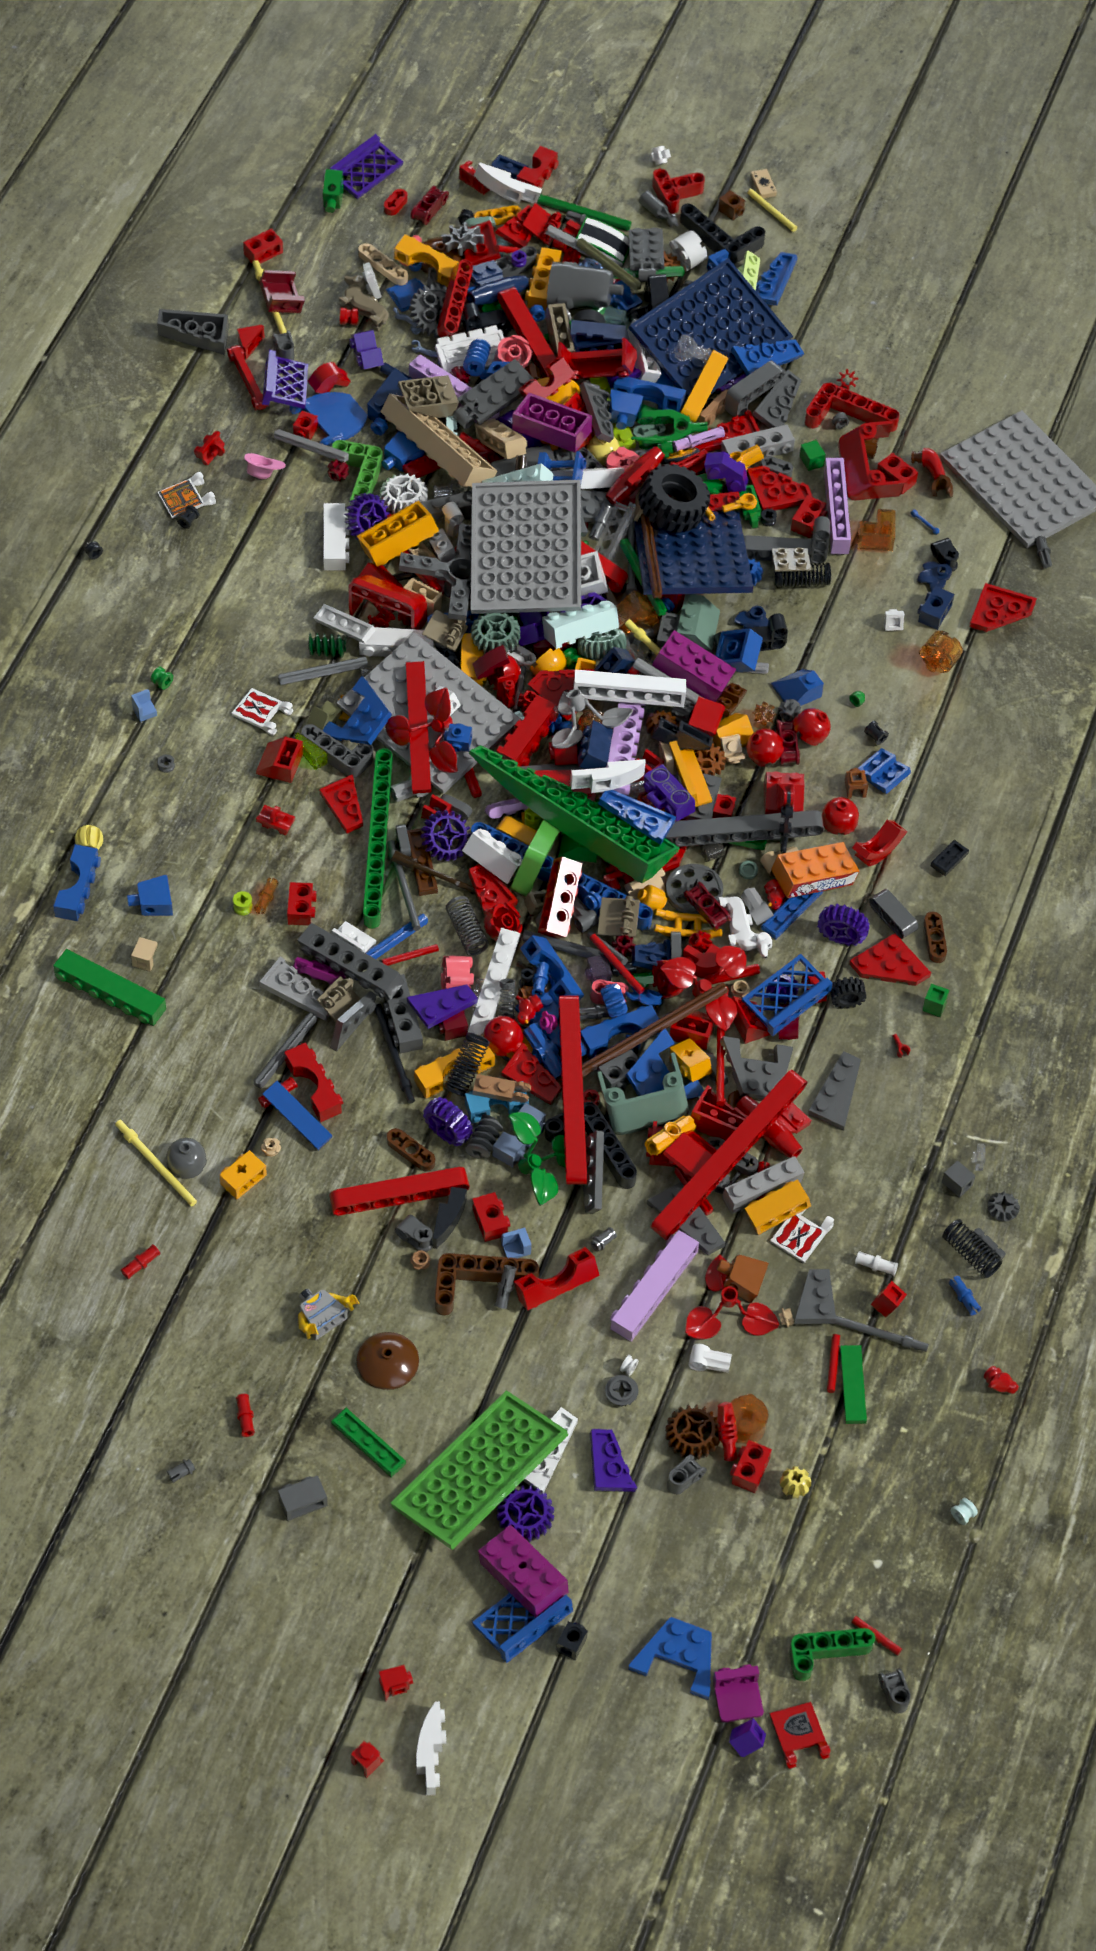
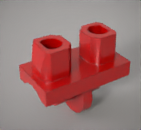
M214 431L212 435H206L203 438L204 445L202 447L197 446L194 449L196 458L202 459L204 465H209L216 455H224L225 443L220 438V432Z
M265 804L260 814L256 817V822L261 823L262 827L276 829L282 835H287L295 821V816L282 812L280 807L275 806L272 808Z
M610 863V867L605 868L608 875L603 876V880L600 882L618 891L621 889L618 880L623 879L624 883L627 884L634 881V879Z

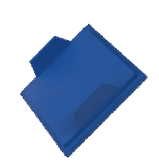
M414 278L405 285H395L387 288L386 291L402 313L409 310L413 295L417 293L419 288L423 289L424 285L420 280L418 281Z

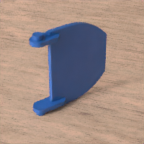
M326 392L314 395L306 399L305 409L289 406L292 414L306 410L308 413L318 416V425L328 436L322 439L320 443L329 447L337 440H347L361 431L367 420V413L350 394Z

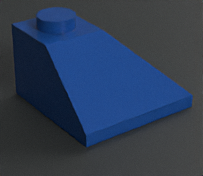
M801 669L772 682L771 685L784 702L786 699H794L802 706L822 697L824 683L814 670Z

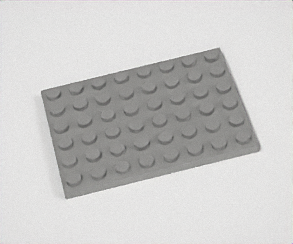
M1022 410L940 453V459L1027 549L1036 544V537L1045 536L1048 538L1096 511V484Z
M581 480L472 483L471 614L581 611Z
M415 632L364 677L392 713L391 717L401 715L409 720L406 662L424 661L426 696L430 692L435 691L439 686L447 687L448 690L455 693L460 702V707L451 715L453 724L460 723L472 727L473 736L470 750L480 745L492 750L515 728V724L521 719ZM351 689L336 703L343 712L351 717L364 697ZM427 712L428 723H430L434 719V715ZM384 726L376 739L411 767L410 742L404 746L395 744L388 736ZM431 726L428 727L429 751L431 748L436 747L435 741L441 734V732L434 731ZM456 752L458 771L455 773L439 770L430 759L431 784L442 794L447 792L466 772L478 763L469 752Z

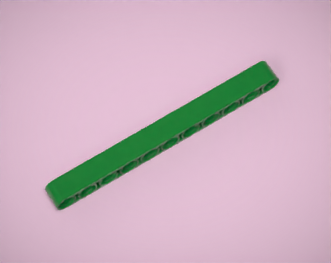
M385 748L378 750L375 755L363 921L364 925L371 929L377 928L380 925L391 794L390 786L393 767L392 752Z

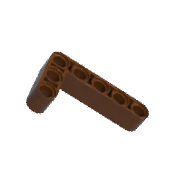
M445 1253L440 1256L438 1261L435 1310L443 1316L449 1315L453 1311L456 1280L499 1283L501 1282L505 1265L517 1268L514 1281L528 1275L529 1273H526V1271L529 1270L533 1271L532 1274L538 1278L539 1264L532 1259ZM444 1265H451L452 1267L447 1268ZM470 1266V1267H472V1268H471V1269H465L464 1267ZM485 1268H492L493 1270L488 1271ZM443 1283H449L450 1285L444 1286V1285H442V1284H443ZM447 1301L449 1303L441 1304L440 1302Z

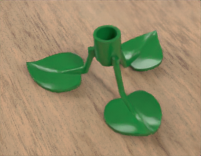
M515 1112L508 1115L513 1132L522 1144H531L527 1153L523 1154L524 1158L519 1161L518 1167L523 1174H531L532 1189L538 1205L541 1206L557 1195L558 1183L553 1174L546 1173L545 1169H539L543 1161L556 1156L558 1164L565 1167L564 1135H558L553 1139L552 1149L555 1153L543 1158L536 1154H530L538 1141L536 1136L541 1133L540 1125L532 1115L525 1112Z

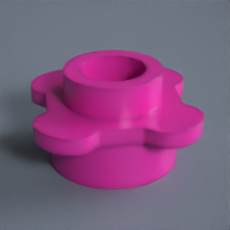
M543 1011L540 1027L542 1030H546L547 1034H551L557 1027V1018L555 1015Z

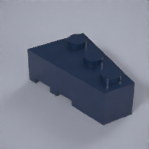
M571 320V337L576 352L622 349V338H626L629 341L626 325Z
M396 368L367 403V418L372 422L376 418H381L386 423L388 422L385 419L386 416L381 413V410L389 394L403 396L398 382L409 379Z
M594 720L590 726L584 728L582 738L577 743L579 767L583 769L606 767L609 759L613 729L607 728Z

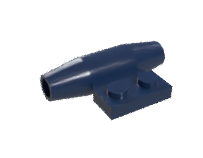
M494 260L473 266L470 281L479 287L467 293V301L476 305L498 302L497 293L515 287L518 293L527 289L529 287L528 278L525 275L503 278V271Z

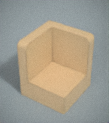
M139 937L131 955L132 966L151 971L153 968V955L158 946L157 942Z

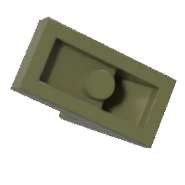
M327 700L321 708L313 707L306 725L312 724L323 730L329 721L332 723L336 722L343 713L342 709Z

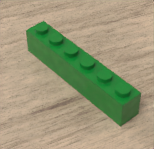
M68 949L62 953L53 965L54 973L58 980L66 981L77 990H83L93 998H99L105 1001L107 1005L121 1009L126 1015H132L144 1024L148 1023L154 1026L166 1011L165 998Z

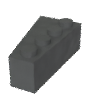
M159 309L157 320L159 336L225 355L229 331L228 315Z

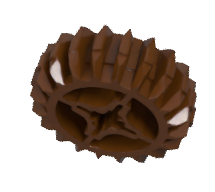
M688 1404L686 1410L680 1406L678 1412L674 1411L672 1417H669L667 1420L668 1425L665 1427L667 1432L666 1440H669V1447H674V1453L681 1451L682 1458L685 1454L696 1455L699 1460L701 1459V1454L705 1457L709 1456V1451L714 1453L715 1446L720 1444L717 1417H713V1411L707 1413L705 1406L702 1410L698 1409L697 1404L694 1408H691ZM684 1423L682 1433L678 1434V1426ZM709 1430L710 1436L707 1440L704 1441L703 1434H705V1431Z

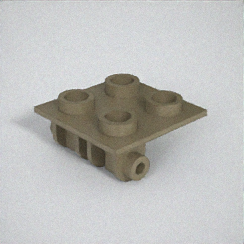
M808 548L772 549V565H774L775 572L811 571Z
M435 610L422 635L455 652L468 626L465 625L466 621L450 619L448 615Z
M626 896L625 899L602 897L598 935H627L629 937H636L640 900H633L632 896Z
M340 976L317 999L319 1004L335 1022L360 1000L352 990L354 981L351 978L343 979Z

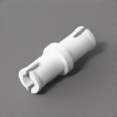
M861 1251L858 1252L855 1261L856 1264L872 1268V1271L879 1270L895 1276L898 1268V1263H893L881 1259V1256L877 1255L875 1257Z

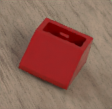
M284 736L267 743L256 774L292 783L303 756V741Z
M695 1011L671 1025L670 1036L673 1041L678 1043L690 1038L701 1049L707 1050L715 1024L706 1013Z
M691 1130L683 1132L663 1152V1155L668 1158L667 1160L671 1164L681 1168L684 1175L692 1178L717 1150Z

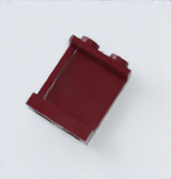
M263 271L259 284L268 312L301 313L305 299L304 296H298L294 283L295 271Z

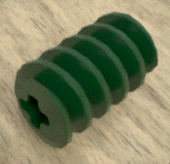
M309 633L308 650L310 655L314 656L316 651L318 656H321L322 652H324L325 657H328L331 652L332 657H336L337 653H339V657L343 658L346 652L347 636L345 635L344 639L341 640L340 634H338L336 639L331 634L329 639H327L325 633H323L322 638H319L318 633H316L315 637L312 638L311 633Z

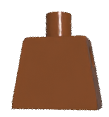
M736 1255L731 1263L721 1259L717 1266V1271L726 1274L724 1287H734L738 1291L739 1297L752 1303L758 1296L769 1263L743 1255Z

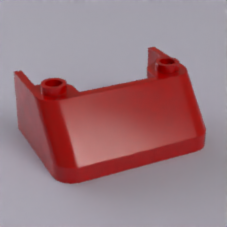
M622 338V349L570 352L562 342H558V357H563L575 373L571 377L573 381L583 378L612 376L627 378L633 373L637 360V350L626 338Z
M893 421L864 423L840 437L838 450L840 458H844L847 496L851 500L900 496L904 481L886 482L883 472L870 470L864 441L889 437Z
M370 574L352 579L348 586L350 616L354 615L363 599H367L411 616V629L421 630L427 621V600L422 594H417Z

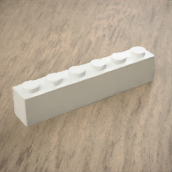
M575 670L573 689H579L584 699L684 707L686 679Z

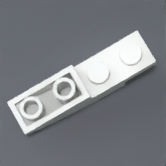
M479 163L474 173V176L487 188L518 204L521 200L534 204L541 194V188L510 178L511 173L483 163Z
M645 759L608 762L607 768L571 770V789L590 788L591 793H597L626 786L644 776Z
M440 1701L435 1702L424 1720L417 1746V1774H425L427 1795H435L436 1787H440L439 1773H435L434 1766L439 1765L438 1752H442V1744H446V1730H441V1723H445V1710L440 1709Z

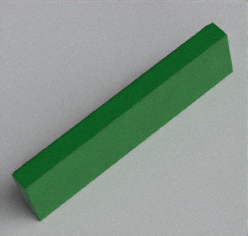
M841 1345L840 1358L845 1424H866L867 1414L861 1345Z
M348 1408L341 1411L331 1421V1424L391 1478L406 1465L404 1458Z

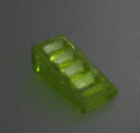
M300 733L295 734V739L303 741V756L313 769L317 770L327 764V753Z

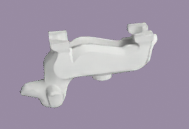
M719 897L720 905L729 912L732 921H730L731 935H728L729 945L742 948L745 951L757 948L760 955L766 959L768 957V950L772 948L770 935L766 932L756 934L751 931L750 925H753L751 914H746L741 898Z

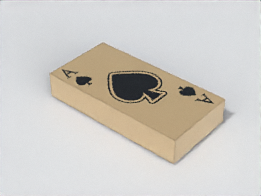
M767 169L751 172V178L758 194L762 198L777 196L776 188Z

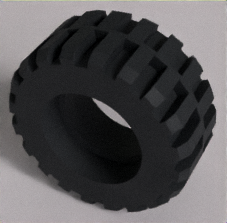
M664 464L662 467L660 465L649 472L638 495V500L645 517L648 516L651 523L657 524L659 528H665L666 531L686 532L694 529L701 522L710 504V493L706 483H703V479L700 476H696L694 471H689L684 466L678 467L676 464L671 466ZM668 495H671V496L676 497V498L679 499L681 502L672 499V498L669 497Z

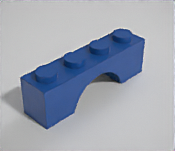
M618 377L614 383L613 390L644 396L643 400L658 404L662 410L672 409L680 413L685 404V389L631 377Z
M75 844L70 864L71 871L79 876V880L71 888L58 892L54 903L55 917L78 921L80 914L84 913V901L89 898L90 884L95 881V869L99 868L101 863V857H98L97 848Z
M532 935L522 945L520 949L529 963L536 967L540 962H546L549 965L547 977L552 986L549 993L558 1006L559 996H579V1000L584 996L547 938Z
M641 1006L635 1011L624 1013L622 1016L611 1020H604L600 1024L587 1026L581 1030V1040L587 1048L589 1060L595 1057L597 1052L607 1050L610 1039L620 1033L633 1034L657 1021L659 1017L653 1006Z

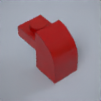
M335 362L322 364L307 380L317 393L330 392L335 384L348 387L351 382L347 377V373L343 369L338 368Z
M712 944L704 954L690 945H687L683 950V957L690 959L696 965L695 976L704 978L705 975L717 973L721 969L715 962V954L720 949L716 945Z

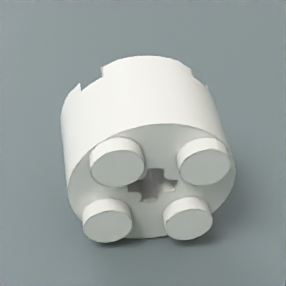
M692 230L683 233L670 242L672 257L677 256V260L680 261L685 272L707 259L705 246L702 248L700 245L702 240Z

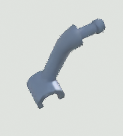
M396 307L393 308L396 314L395 318L412 324L411 331L415 335L422 331V328H416L417 322L412 323L413 319L408 315L399 314Z
M418 340L411 342L412 345H418V347L412 348L414 353L421 352L430 357H438L436 352L421 347Z

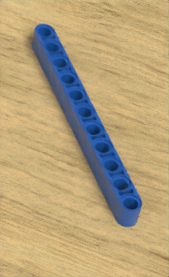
M477 822L472 825L471 834L480 828L486 830L494 839L503 842L509 850L518 853L521 859L524 858L529 847L528 845L485 823ZM547 855L537 878L547 883L549 882L554 858ZM582 873L578 884L585 886L589 891L598 893L601 900L602 897L625 899L627 896ZM640 902L637 929L647 930L652 925L653 911L649 906Z

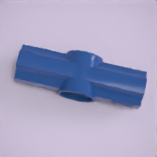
M538 1023L531 1024L523 1031V1034L532 1046L533 1054L539 1060V1063H543L546 1070L556 1080L561 1077V1058L558 1047L553 1040L547 1038Z

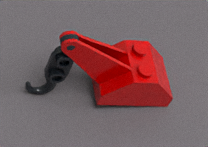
M766 772L764 777L765 814L781 813V818H784L783 822L779 824L781 854L786 853L788 834H791L792 823L789 822V818H793V812L804 810V774L796 772Z

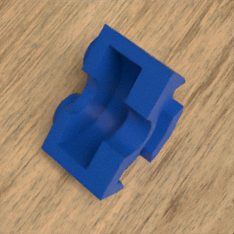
M621 280L614 283L624 286L623 295H612L610 304L618 316L642 305V300L636 294H632L627 284Z

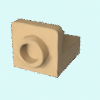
M739 734L720 738L721 748L725 752L724 757H726L727 762L736 764L740 763L741 759L746 758L745 754L742 753Z

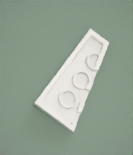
M562 1407L551 1420L566 1429L568 1436L523 1480L535 1490L539 1488L541 1494L544 1493L578 1423V1419Z

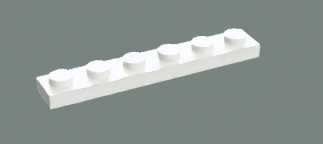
M501 928L468 1033H474L483 1037L486 1024L494 1018L500 995L502 994L500 992L502 989L500 987V980L507 978L520 933Z

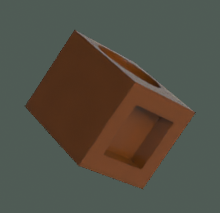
M729 190L719 198L718 211L731 220H735L738 216H742L745 211V199Z

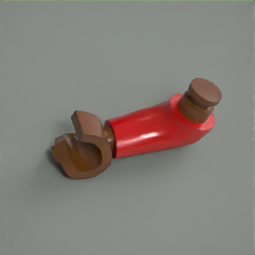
M923 448V451H918V453L912 451V464H915V462L922 464L923 467L930 471L934 478L932 484L933 496H937L938 490L945 489L946 494L952 497L954 492L950 478L945 475L938 454L930 448Z

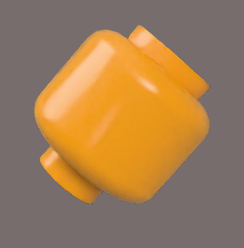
M653 885L645 886L637 894L638 900L649 906L653 912L656 909H663L667 902L665 892Z

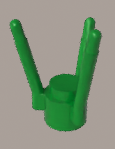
M631 437V440L661 442L658 443V448L664 453V458H668L669 454H673L672 440H667V438Z

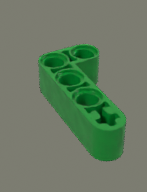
M861 1628L795 1635L791 1640L789 1648L793 1676L799 1681L808 1680L812 1675L814 1667L813 1659L869 1654L875 1642L874 1633L870 1629ZM838 1641H845L848 1645L841 1646ZM823 1643L826 1645V1648H820L816 1644ZM795 1645H802L805 1649L798 1650ZM804 1665L808 1668V1670L802 1671L798 1668V1666Z

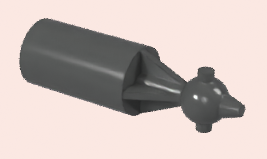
M649 191L642 193L639 198V203L658 219L667 220L669 227L679 225L675 214L670 216L668 207Z

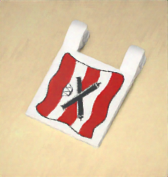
M251 688L231 714L263 729L273 736L276 734L277 729H275L276 724L274 722H269L279 709L284 714L291 715L293 713V709H291L293 705L290 702H282Z
M804 1210L787 1219L770 1242L805 1263L824 1236L832 1229L834 1225L832 1217L827 1216L821 1227L802 1216L805 1212Z

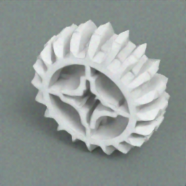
M400 473L399 476L393 474L392 478H387L386 482H383L380 489V499L384 500V505L388 506L387 512L392 511L394 515L416 501H427L428 490L425 482H422L421 478L416 479L415 475L409 476L408 473L406 475Z

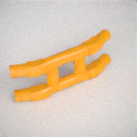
M656 909L654 915L662 917V919L675 920L674 927L658 924L653 926V931L661 933V935L671 937L672 931L681 932V937H690L693 933H698V930L710 934L711 937L709 939L723 935L722 929L717 931L712 929L701 930L702 923H708L701 914L676 913L675 911ZM682 921H694V930L682 929Z

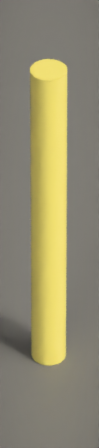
M753 189L747 192L750 197L792 232L796 231V225Z

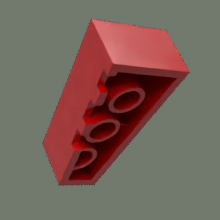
M536 695L524 712L525 718L517 721L512 735L508 734L506 736L504 747L499 746L496 750L497 753L502 755V759L514 760L518 762L517 766L519 767L529 765L530 757L533 753L537 752L540 746L539 742L543 737L547 736L550 724L555 722L559 715L556 704Z

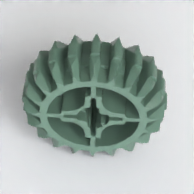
M484 613L483 616L479 615L478 620H474L471 627V639L474 646H477L479 651L483 650L484 654L501 645H504L506 652L508 650L513 651L520 639V626H518L517 620H514L513 616L508 617L507 613Z
M618 628L602 634L594 632L590 638H578L577 641L579 654L592 660L603 659L612 647L626 649L627 645L625 633Z

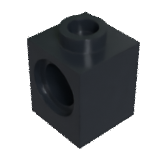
M568 1621L557 1642L556 1652L576 1661L587 1640L588 1630L579 1623ZM574 1636L578 1638V1640L576 1642H571L567 1638Z

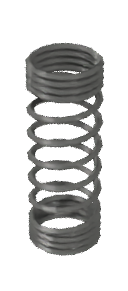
M509 978L500 980V987L502 988L500 992H513L514 994L500 995L502 998L513 997V1000H500L502 1003L513 1002V1005H500L502 1008L513 1007V1010L501 1009L500 1012L503 1014L500 1016H508L515 1020V981Z

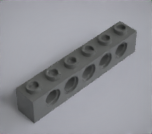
M313 923L307 927L297 940L304 954L315 956V959L320 963L329 964L330 968L335 972L341 971L347 978L355 979L363 988L372 989L381 998L386 997L391 1000L404 984V980L399 972Z

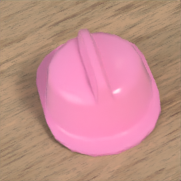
M246 454L244 456V459L248 462L247 473L258 479H267L274 470L283 469L286 466L282 461L266 458L258 454Z

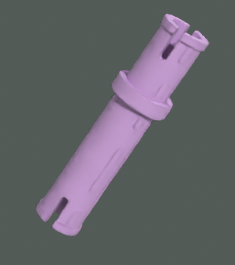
M719 426L699 434H690L686 438L673 441V449L675 452L686 448L692 449L696 445L725 437L723 427Z

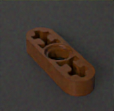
M928 912L924 919V929L929 958L934 963H942L947 956L942 917L937 912ZM930 919H933L934 922H936L934 928H932L933 924ZM937 934L941 939L933 940L930 936ZM936 947H939L938 950L939 954L941 955H937V953H935Z
M394 1128L387 1133L388 1146L417 1168L428 1172L435 1167L434 1154L401 1129ZM392 1137H394V1138L399 1137V1140L395 1139V1140L393 1141V1140H392ZM413 1146L417 1150L415 1153L409 1154L405 1149ZM423 1159H424L425 1161L429 1159V1160H430V1163H428V1162L423 1163Z

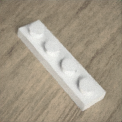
M326 604L314 616L316 622L364 644L376 631L373 625Z

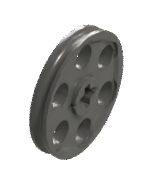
M701 864L680 866L667 879V900L674 909L681 913L700 914L688 901L684 904H679L676 900L678 898L686 899L683 892L691 890L695 887V883L700 881L709 892L716 891L718 893L714 898L720 904L719 897L723 896L721 878L714 870ZM690 871L694 876L686 877L684 873ZM710 876L712 880L707 882L702 877ZM676 882L679 883L681 887L676 889L671 887V884Z

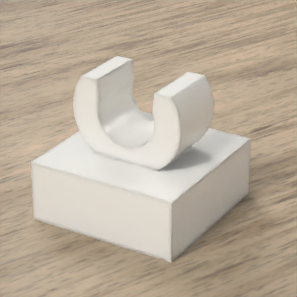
M897 609L885 611V631L903 630L904 612L897 611Z

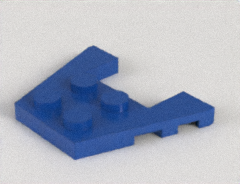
M361 676L352 690L364 697L362 702L343 728L329 721L322 731L338 741L348 740L352 743L371 745L388 722V719L391 718L392 713L378 697L368 681Z
M666 1028L659 1033L647 1050L626 1073L627 1079L638 1096L664 1090L663 1078L670 1072L659 1056V1053L675 1044ZM698 1080L684 1086L687 1100L699 1098L704 1092Z
M670 1617L629 1664L628 1670L647 1677L654 1657L660 1658L696 1672L690 1694L708 1700L710 1696L712 1632Z

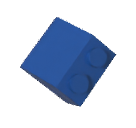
M750 628L721 631L715 656L734 667L737 672L755 671L763 638Z

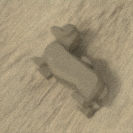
M345 275L344 281L349 287L345 290V297L339 298L341 302L340 308L343 307L348 310L358 308V314L369 317L374 322L371 328L379 332L381 327L386 324L389 313L384 306L378 303L374 296L371 295L369 297L362 293L365 288L363 276L355 275L350 277Z

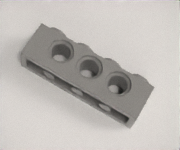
M786 424L722 440L721 452L728 454L737 451L743 452L758 444L764 457L776 456L792 452L795 439Z

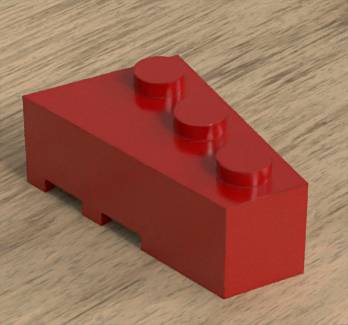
M709 1085L705 1088L691 1113L696 1130L712 1137H719L725 1141L748 1117L737 1107L733 1108L730 1106L725 1098L723 1106L716 1105V1094Z

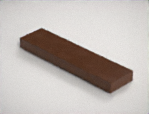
M421 828L407 830L411 849L410 857L415 859L417 857V863L433 869L430 851H425L428 846L427 844L422 845V842L426 840L420 837L425 832ZM414 868L419 896L437 894L438 888L435 876Z

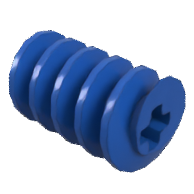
M475 339L469 345L463 362V368L471 376H480L484 371L491 351V346L486 340Z

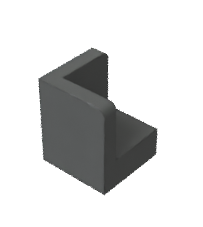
M957 1161L944 1172L942 1183L960 1198L973 1186L975 1175Z

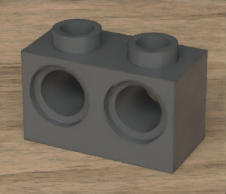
M632 1049L598 1067V1072H602L606 1089L617 1087L623 1090L627 1085L631 1084L626 1077V1073L629 1071L627 1068H631L639 1059Z

